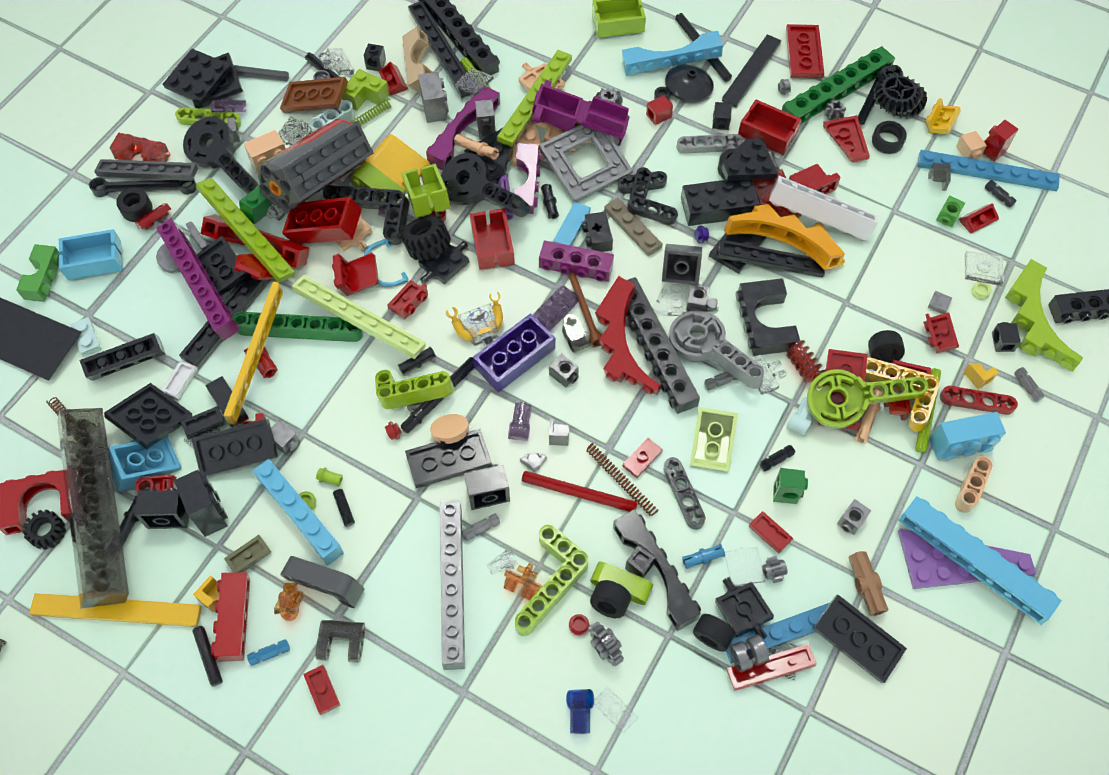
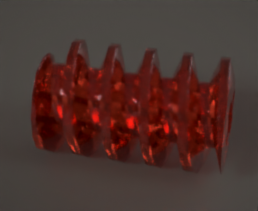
M801 340L788 350L786 356L788 359H791V364L795 365V369L799 371V375L803 377L804 382L810 383L821 373L825 372V370L820 371L823 366L821 363L815 365L818 358L811 359L814 352L807 353L810 347H803L806 341Z

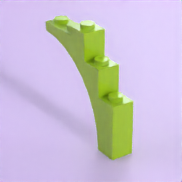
M1030 259L1005 296L1013 304L1021 307L1012 320V323H1017L1019 328L1027 331L1018 348L1034 357L1039 352L1046 358L1057 362L1062 367L1073 372L1084 357L1070 349L1050 327L1043 312L1040 295L1042 278L1047 267Z

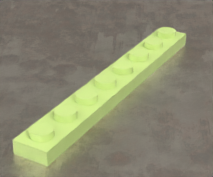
M305 275L292 285L293 292L413 359L426 347V342Z

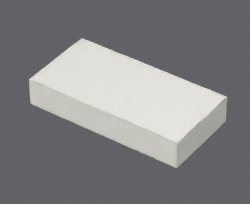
M180 360L161 390L171 398L179 401L199 369L197 366Z

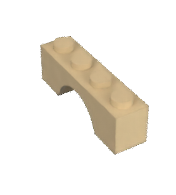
M416 26L402 36V46L406 62L407 83L411 89L421 93L418 75L432 73L433 71L421 63L423 54L429 48L427 34Z

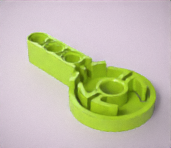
M834 369L821 373L813 380L807 393V405L811 415L820 424L835 429L846 428L856 423L862 417L868 405L920 398L927 391L928 382L923 377H911L866 383L860 376L857 377L845 370ZM913 384H918L921 387V391L914 390ZM893 387H899L902 394H896L893 391ZM873 389L880 390L882 396L874 395ZM833 392H840L844 395L845 402L840 405L834 404L831 401L830 395Z

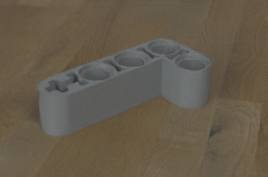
M295 556L289 557L280 573L286 580L334 596L339 602L350 608L356 607L365 590L356 579L346 573Z

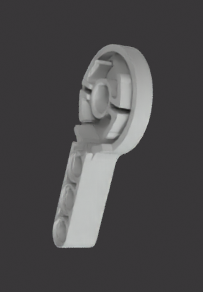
M689 311L681 314L672 322L669 330V340L678 356L694 362L713 360L751 389L761 387L764 376L763 367L725 339V327L715 315L705 311ZM701 332L704 335L702 337L696 338L693 337L691 333Z

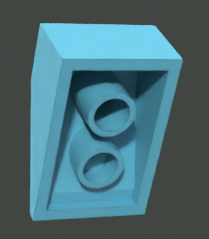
M168 436L147 450L137 442L109 446L105 458L117 492L135 489L136 481L142 477L171 474L181 469Z

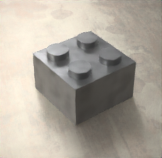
M438 72L419 74L421 98L427 123L447 120L446 113L449 112L447 102H444L447 101L446 91L442 90L445 88L443 78L439 77Z

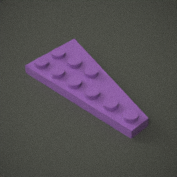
M899 528L898 535L913 589L981 582L913 531ZM988 546L990 549L999 552L1001 557L1008 562L1017 565L1026 575L1034 576L1037 574L1031 554Z

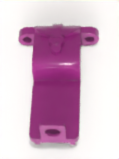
M547 79L544 84L541 83L534 100L532 122L537 124L546 122L559 129L569 131L577 121L582 123V126L619 138L618 146L621 145L630 118L628 115L629 108L594 96L592 101H585L581 97L551 87L552 81Z

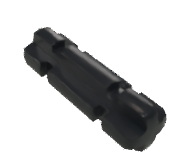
M990 180L985 185V189L989 192L992 191V194L1001 202H1005L1004 204L1009 208L1017 202L1002 187L996 186L997 183L993 180Z
M787 445L783 450L780 449L768 456V459L765 458L760 461L759 465L763 471H768L772 466L774 467L786 460L787 457L793 456L796 451L792 445Z
M343 489L333 491V496L344 525L346 527L353 525L355 520Z

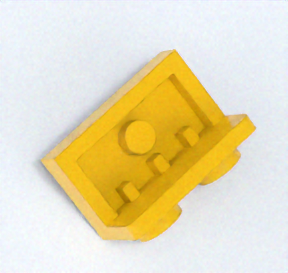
M938 98L936 104L932 107V112L926 118L929 133L950 134L961 113L960 106H944L943 99Z

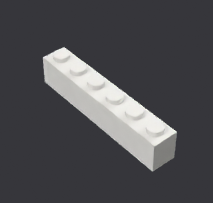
M778 176L770 193L769 201L773 205L783 206L792 213L798 212L807 219H815L825 226L835 227L838 231L852 234L859 240L869 241L878 224V215L781 176Z

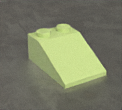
M699 407L690 461L691 466L729 472L738 413Z

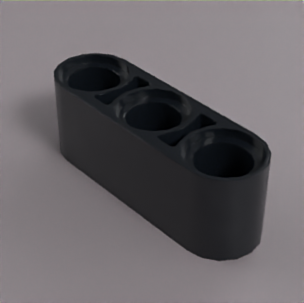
M221 376L205 386L224 415L232 390L224 377ZM243 407L235 425L229 424L231 428L249 419Z

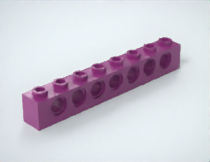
M172 218L156 227L214 332L225 341L240 331L182 228Z

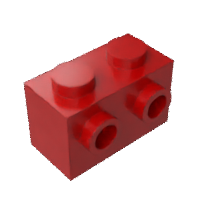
M1006 119L998 126L994 125L988 132L990 135L984 141L987 146L983 154L995 162L1007 152L1019 129Z

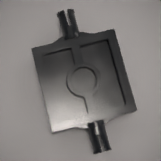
M462 241L457 247L449 244L448 248L436 257L418 261L419 266L427 272L420 278V281L426 284V282L433 278L443 284L447 283L470 262L469 257L462 253L468 247V244L465 241Z
M730 577L725 578L722 582L728 591L716 598L715 603L728 624L734 629L736 637L748 631H754L756 635H760L762 639H765L767 634L761 626L773 620L774 614L753 582L735 587Z

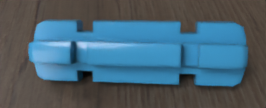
M284 639L276 645L274 643L259 649L257 653L255 651L247 655L248 662L253 666L260 663L259 661L261 660L263 662L278 656L280 652L282 654L290 650L289 643Z

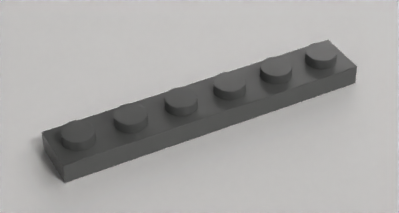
M100 159L94 173L98 177L193 181L198 171V166L196 163Z

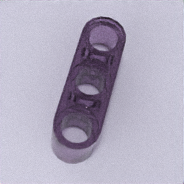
M563 285L534 312L533 316L548 331H551L578 303L579 295Z

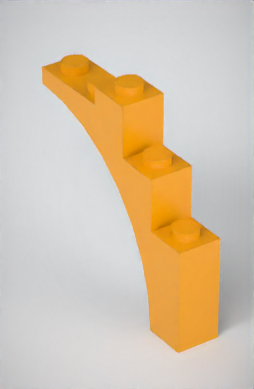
M769 204L754 206L750 213L729 216L724 228L727 235L755 234L780 240L807 254L824 270L839 267L845 255L843 250L821 226L806 228L795 215L780 217Z

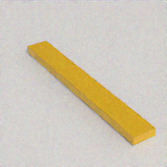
M272 282L227 404L224 417L229 424L235 425L237 423L280 304L283 291L278 282Z
M34 593L29 614L31 616L198 627L202 606L197 604Z

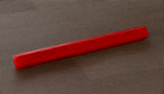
M524 471L522 475V482L628 512L637 509L638 504L633 500L529 471Z

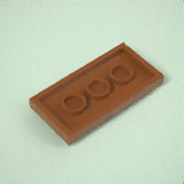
M345 77L289 82L280 110L285 113L339 108L348 80Z

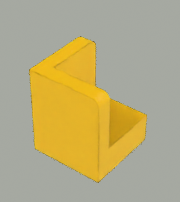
M970 363L963 373L977 389H980L992 382L999 372L995 367L986 371L980 363Z
M210 575L193 595L211 612L215 611V602L219 600V593L217 592V581Z

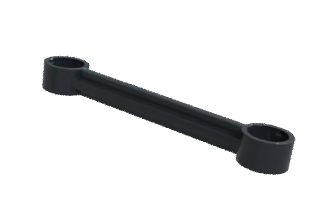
M96 177L90 181L89 188L96 197H104L109 192H122L133 187L141 188L144 191L180 190L181 193L189 195L196 191L195 179L193 181L107 182L102 177ZM192 182L191 185L182 187L183 184ZM104 185L101 189L95 190L97 186Z

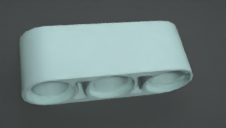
M343 100L339 108L327 109L310 121L311 132L331 123L335 119H344L348 122L354 120L355 114L352 103L348 100Z

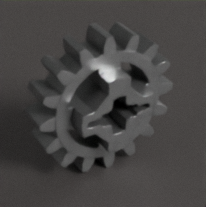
M597 621L588 627L590 636L593 638L590 643L602 660L607 658L608 662L615 667L624 661L622 651L620 650L622 645L610 628L605 630L604 626Z

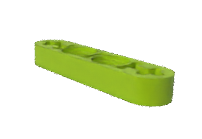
M186 107L179 108L175 112L178 122L183 125H192L198 121L196 118L200 115L204 117H221L227 125L228 118H235L238 128L242 124L240 116L236 112Z

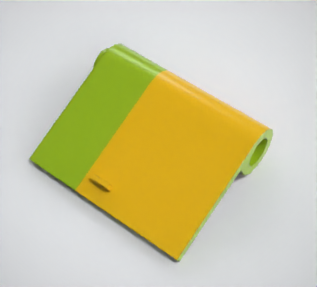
M388 134L373 151L374 153L350 176L354 187L364 188L367 186L368 188L399 190L404 194L406 190L402 172L417 169L420 176V168L429 165L430 162L393 134Z

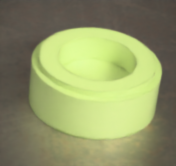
M985 281L976 282L971 289L972 295L980 300L987 299L992 292L991 286Z

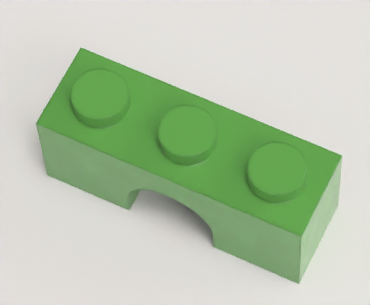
M34 244L29 261L35 269L39 270L32 275L22 274L16 291L23 300L45 302L47 295L50 293L51 284L56 278L59 266V255L61 254L56 246Z

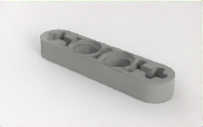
M739 134L682 136L677 140L676 149L683 154L724 152L723 148L726 145V141L727 143L735 141L740 146L743 143V138ZM720 141L722 145H715L714 142ZM704 142L705 146H698L697 143Z

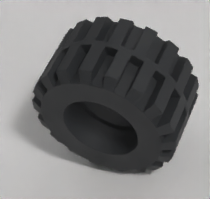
M427 215L414 219L406 225L401 233V239L410 257L419 261L428 260L441 254L448 248L451 240L440 216Z

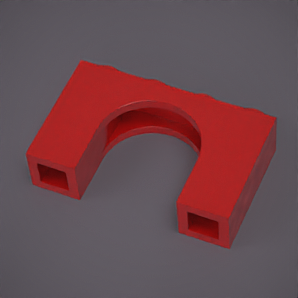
M70 466L64 470L47 471L45 474L28 475L22 479H9L0 483V531L7 536L25 530L23 524H27L26 512L30 500L39 492L50 489L59 491L61 515L68 522L89 518L86 473L79 466Z

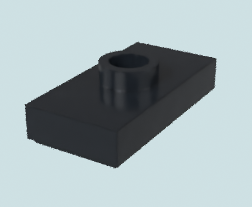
M218 406L180 421L188 440L226 425Z

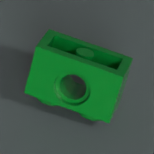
M780 468L773 485V502L797 504L799 499L803 498L804 490L808 488V478H805V470Z

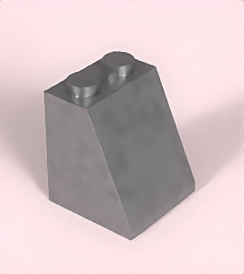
M666 243L662 282L698 285L702 247Z

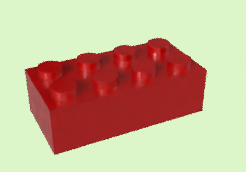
M351 197L303 202L289 211L282 234L290 241L298 244L353 240L362 209Z

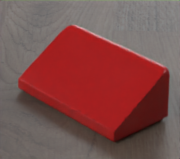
M391 61L378 71L381 78L387 81L390 95L408 90L398 67Z
M991 203L958 219L971 234L999 220V216L994 204Z

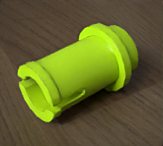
M324 467L323 469H318L316 479L320 483L324 481L339 487L343 475L329 471Z

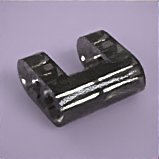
M321 620L316 645V660L328 661L332 640L349 641L348 662L360 663L365 636V623Z

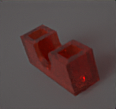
M118 132L109 147L114 158L118 160H132L138 154H141L143 161L167 162L170 157V152L165 143Z

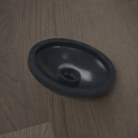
M684 64L675 66L667 72L665 77V86L669 93L685 102L696 103L704 101L711 96L714 89L711 76L702 68L694 65Z

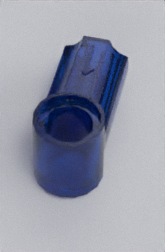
M591 689L568 690L566 703L570 709V734H590V709L594 706L593 691Z

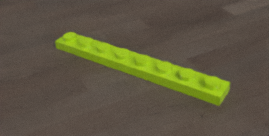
M561 50L555 52L498 134V142L510 147L514 146L533 118L534 100L541 83L544 84L547 79L552 81L551 87H554L572 61L571 54Z
M213 178L196 183V189L278 283L294 277L295 271Z

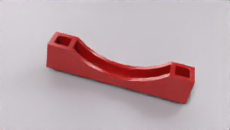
M213 214L203 217L200 234L216 240L223 236L228 242L245 245L221 216ZM259 230L289 266L298 268L307 264L309 247Z

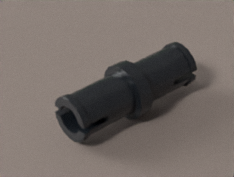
M544 184L541 186L544 198L543 205L546 206L548 218L556 219L559 217L556 206L557 199L553 195L552 185L549 184L548 187V184Z
M430 346L423 350L415 359L409 358L397 366L401 373L405 375L416 367H422L423 363L435 358L436 354H434L435 352Z

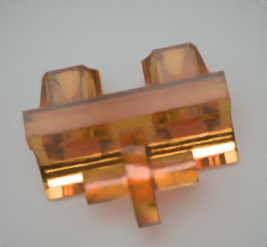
M528 563L526 568L521 565L518 566L517 571L523 573V575L512 570H506L504 574L506 579L503 588L515 592L518 583L525 586L521 596L527 600H530L543 585L528 579L529 576L534 579L538 576V573L532 571L533 564Z
M284 583L283 591L279 593V599L274 607V614L280 613L284 620L292 621L299 614L303 592H298L297 583Z

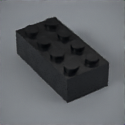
M719 180L682 186L681 202L688 226L728 221L729 216L750 213L754 206L760 205L753 180Z

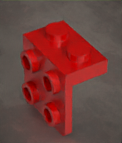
M339 253L332 256V269L335 277L333 280L334 285L346 296L378 284L376 256L373 253L350 262Z

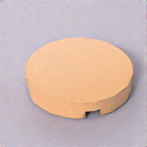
M447 414L437 418L431 424L430 432L432 439L436 442L445 441V444H451L463 439L470 428L467 418L463 415Z

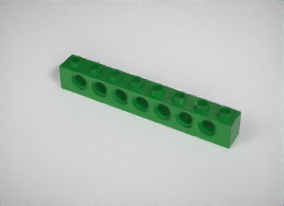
M883 46L876 50L873 49L866 56H861L856 62L848 64L841 71H836L831 77L823 79L816 86H811L806 92L798 94L791 101H786L782 106V111L802 119V124L824 111L827 103L831 104L833 100L840 101L876 79L877 72L885 66L893 65L895 57Z

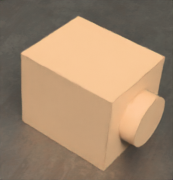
M977 131L961 135L956 145L963 157L973 159L980 158L987 146Z

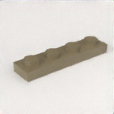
M619 198L604 206V211L647 256L662 248L663 243L635 214L628 211L627 206Z

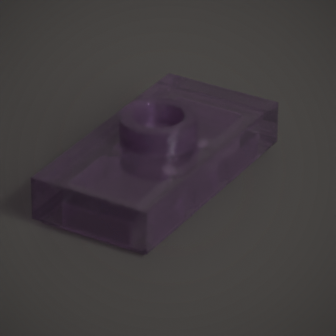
M232 98L212 100L211 112H245L246 100H233Z

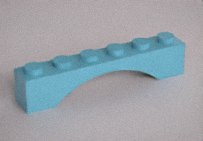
M719 31L703 33L692 43L675 50L652 51L641 47L623 49L622 61L626 76L635 75L637 73L722 57L723 44Z
M270 459L252 470L257 480L285 511L327 566L344 554L340 544Z

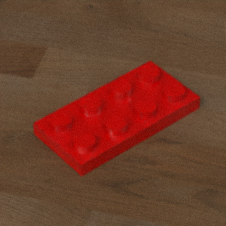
M787 24L786 38L790 78H823L825 73L819 25Z
M828 349L825 372L834 369L845 370L857 377L860 376L865 381L868 354ZM833 392L830 395L831 401L834 404L840 405L845 402V397L840 392ZM859 420L853 425L841 429L858 431Z

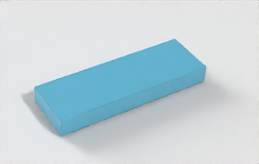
M575 201L553 242L572 246L582 228L585 214L590 213L591 207Z

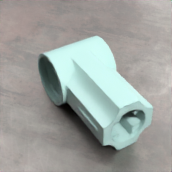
M804 397L797 411L793 413L787 424V428L803 436L806 434L813 417L808 409L807 397Z

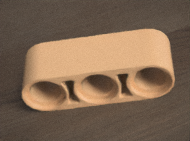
M979 456L968 468L955 500V506L960 512H970L979 502L993 467L989 458Z

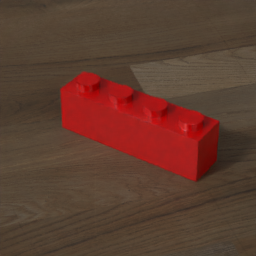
M247 572L221 573V580L217 581L219 600L215 602V612L218 615L217 621L213 623V633L216 634L215 642L211 644V654L214 655L218 662L244 661L250 577Z

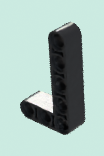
M329 185L323 190V197L325 199L344 198L352 195L351 198L360 208L386 210L383 236L393 245L402 243L401 233L406 227L410 201L401 191Z

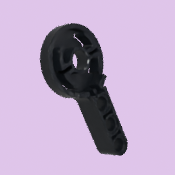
M213 116L201 118L193 123L187 130L183 140V150L190 161L200 167H211L212 169L221 167L237 186L247 194L259 186V183L233 155L235 150L233 145L234 136L229 125L222 119ZM210 139H213L212 143L209 146H206V143Z
M463 153L457 155L442 170L441 177L447 189L449 201L453 204L468 205L473 202L477 204L482 200H486L502 209L505 208L506 211L519 217H525L530 212V205L522 197L492 183V176L487 164L475 154ZM466 176H470L469 180L462 185V180Z

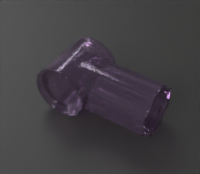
M527 402L515 403L513 419L509 425L508 439L528 441L532 406Z

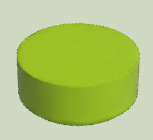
M309 491L301 492L299 496L311 510H314L317 505L314 494Z

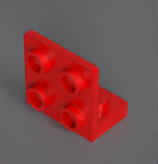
M819 164L789 176V180L823 194L835 191L841 178L837 172L832 175H826Z

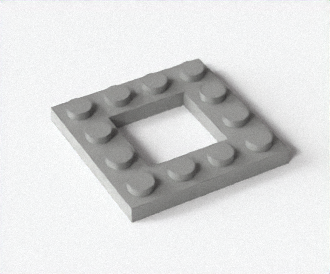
M582 125L566 131L540 144L538 147L573 203L617 182L619 178L633 173V169L610 135ZM592 141L607 166L580 179L564 153Z

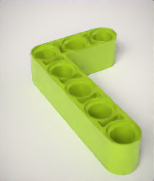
M549 524L543 525L540 528L539 543L558 559L562 565L516 615L515 629L522 636H527L534 631L588 569L589 557L587 553L557 528ZM545 534H551L553 538L547 540L544 539L543 536ZM565 546L569 550L567 552H560L558 549ZM577 559H581L585 563L579 566L576 565L574 561ZM563 574H568L571 576V579L564 581L560 577ZM554 589L558 593L555 596H549L547 591ZM539 604L542 605L544 609L540 612H536L533 610V607ZM527 620L530 622V625L524 628L519 626V622Z

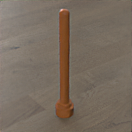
M571 272L569 279L590 332L588 338L591 347L601 346L599 340L603 334L597 331L576 274Z

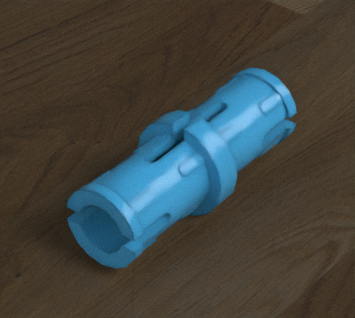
M722 544L707 549L701 548L698 552L682 556L685 568L689 569L702 563L706 565L711 560L725 557Z

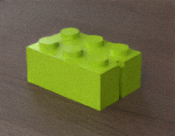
M592 0V18L597 38L645 32L646 16L641 0Z
M436 164L420 168L424 185L420 183L417 169L402 172L405 190L416 217L427 216L431 214V211L443 212L451 208L447 189Z

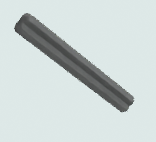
M234 65L238 76L279 81L289 80V72Z

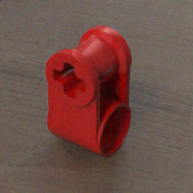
M170 474L142 477L136 481L135 490L138 492L143 491L146 487H150L149 489L166 491L168 488H175L174 480L177 477Z

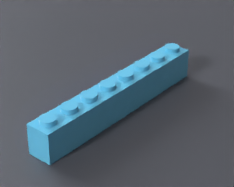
M916 496L898 519L903 525L1040 625L1051 618L1062 602L1053 591L1044 588L1035 578L1022 572L1017 565L1001 557L999 552L983 544L981 539L969 534L963 526L951 521L945 513L933 508L927 500Z

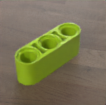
M602 561L597 563L590 582L595 586L602 580L621 584L630 592L631 601L640 605H646L654 586L647 579Z

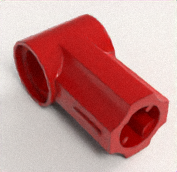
M264 346L256 368L263 378H271L278 369Z

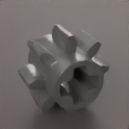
M833 100L831 104L827 103L824 115H827L830 121L844 118L846 107H843L842 102Z
M777 556L767 558L766 564L762 565L765 578L767 580L772 579L773 583L783 581L784 575L788 574L785 561L783 559L778 560Z

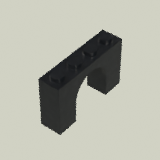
M783 278L740 283L738 291L735 293L736 301L740 302L739 312L741 318H744V332L748 333V348L752 349L753 356L797 351L801 341L796 325L777 328L768 327L762 324L755 314V311L762 306L785 302L787 291Z

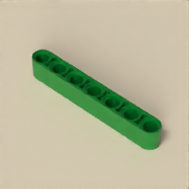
M235 313L233 318L240 329L237 333L243 336H253L261 313ZM276 314L268 337L357 342L362 339L363 331L340 317Z

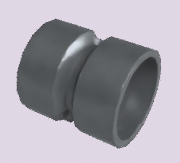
M760 635L747 638L746 643L740 641L729 646L731 657L739 672L751 669L753 664L758 666L770 660L767 647Z

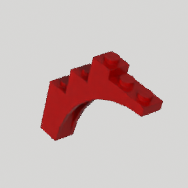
M618 275L595 312L597 321L604 326L608 325L599 340L602 346L601 349L608 354L613 353L604 366L603 371L606 374L605 377L612 382L618 381L621 383L624 377H626L625 380L630 384L642 386L644 392L650 395L652 393L658 395L661 390L660 384L650 378L638 366L629 351L626 341L625 324L628 307L636 288L635 284Z

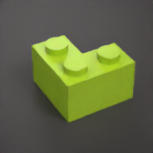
M358 69L348 81L342 101H350L353 109L356 111L366 100L378 105L389 96L387 81Z

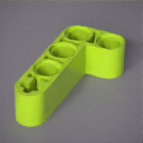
M380 370L375 375L376 395L382 407L387 410L447 397L454 391L450 375L445 371L396 382L389 370Z

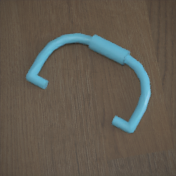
M387 239L377 241L365 250L364 256L379 245L386 243L388 248L392 246ZM402 272L403 279L390 283L379 280L378 284L392 287L408 282L409 279L406 273Z

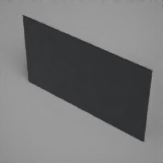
M0 297V360L49 381L82 332Z

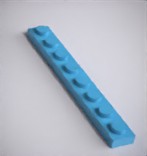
M922 149L919 152L918 167L1056 192L1059 189L1060 174Z

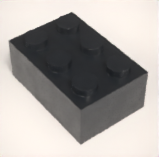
M195 470L174 480L188 516L204 537L228 527L225 521L228 518L227 513L220 504L221 499L217 491L209 483L206 475L202 476L198 470Z

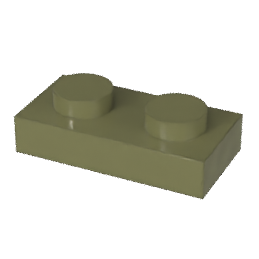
M258 534L225 557L224 560L233 572H244L270 554L271 550Z

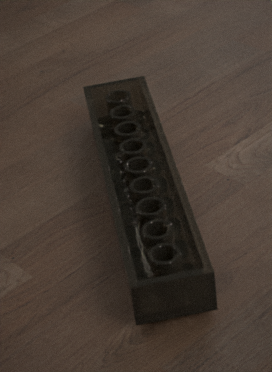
M103 408L60 409L57 424L80 609L125 603L129 590Z

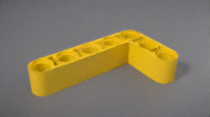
M868 357L865 374L866 382L872 383L911 377H923L927 380L928 386H931L932 389L928 388L920 398L915 399L908 421V426L912 431L922 432L926 428L940 382L938 378L930 374ZM868 369H873L875 372H870ZM913 384L914 390L920 392L921 387L918 384ZM893 387V390L902 392L899 387ZM920 402H925L928 405H922ZM915 418H919L923 422H917Z

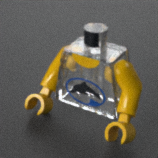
M498 291L497 300H493L491 293L489 294V299L493 302V305L489 303L459 315L458 309L452 307L454 311L453 316L446 310L445 314L448 318L452 319L451 323L459 337L466 341H471L474 346L483 343L484 347L488 346L494 341L493 339L498 337V331L501 329L503 322L502 307L499 304L501 295Z

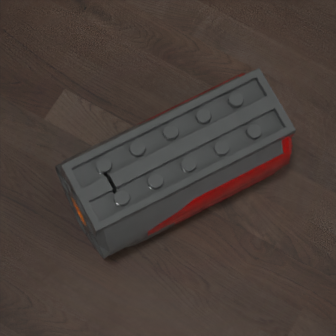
M335 119L266 160L260 166L258 172L259 189L275 206L285 212H289L364 163L367 157L374 152L358 121L348 122L344 119Z

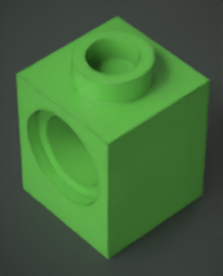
M949 195L936 221L952 228L966 202Z

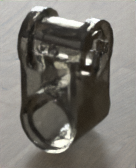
M574 315L564 317L562 333L572 352L575 353L591 346L590 337L582 327L579 319Z

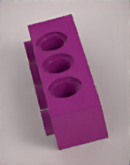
M546 240L543 241L539 254V268L547 271H557L562 274L574 272L581 278H591L600 282H609L614 264V254Z

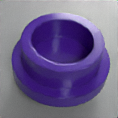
M698 226L694 231V238L699 244L707 242L709 239L707 227Z

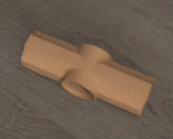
M859 551L849 555L848 559L855 575V587L857 592L863 596L870 616H878L887 612L889 609L881 591L882 582L879 574L874 572L867 552Z

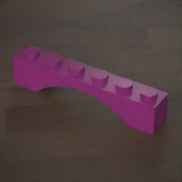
M483 85L478 91L479 93L476 90V94L473 95L470 101L465 103L464 108L456 114L454 120L447 124L443 133L437 136L432 146L427 148L426 156L430 165L436 164L438 169L443 170L445 165L454 158L455 136L461 134L468 125L477 120L475 101L492 100L495 111L500 105L499 92L485 85L484 87Z

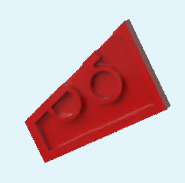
M857 115L823 122V127L852 163L869 159L870 154Z

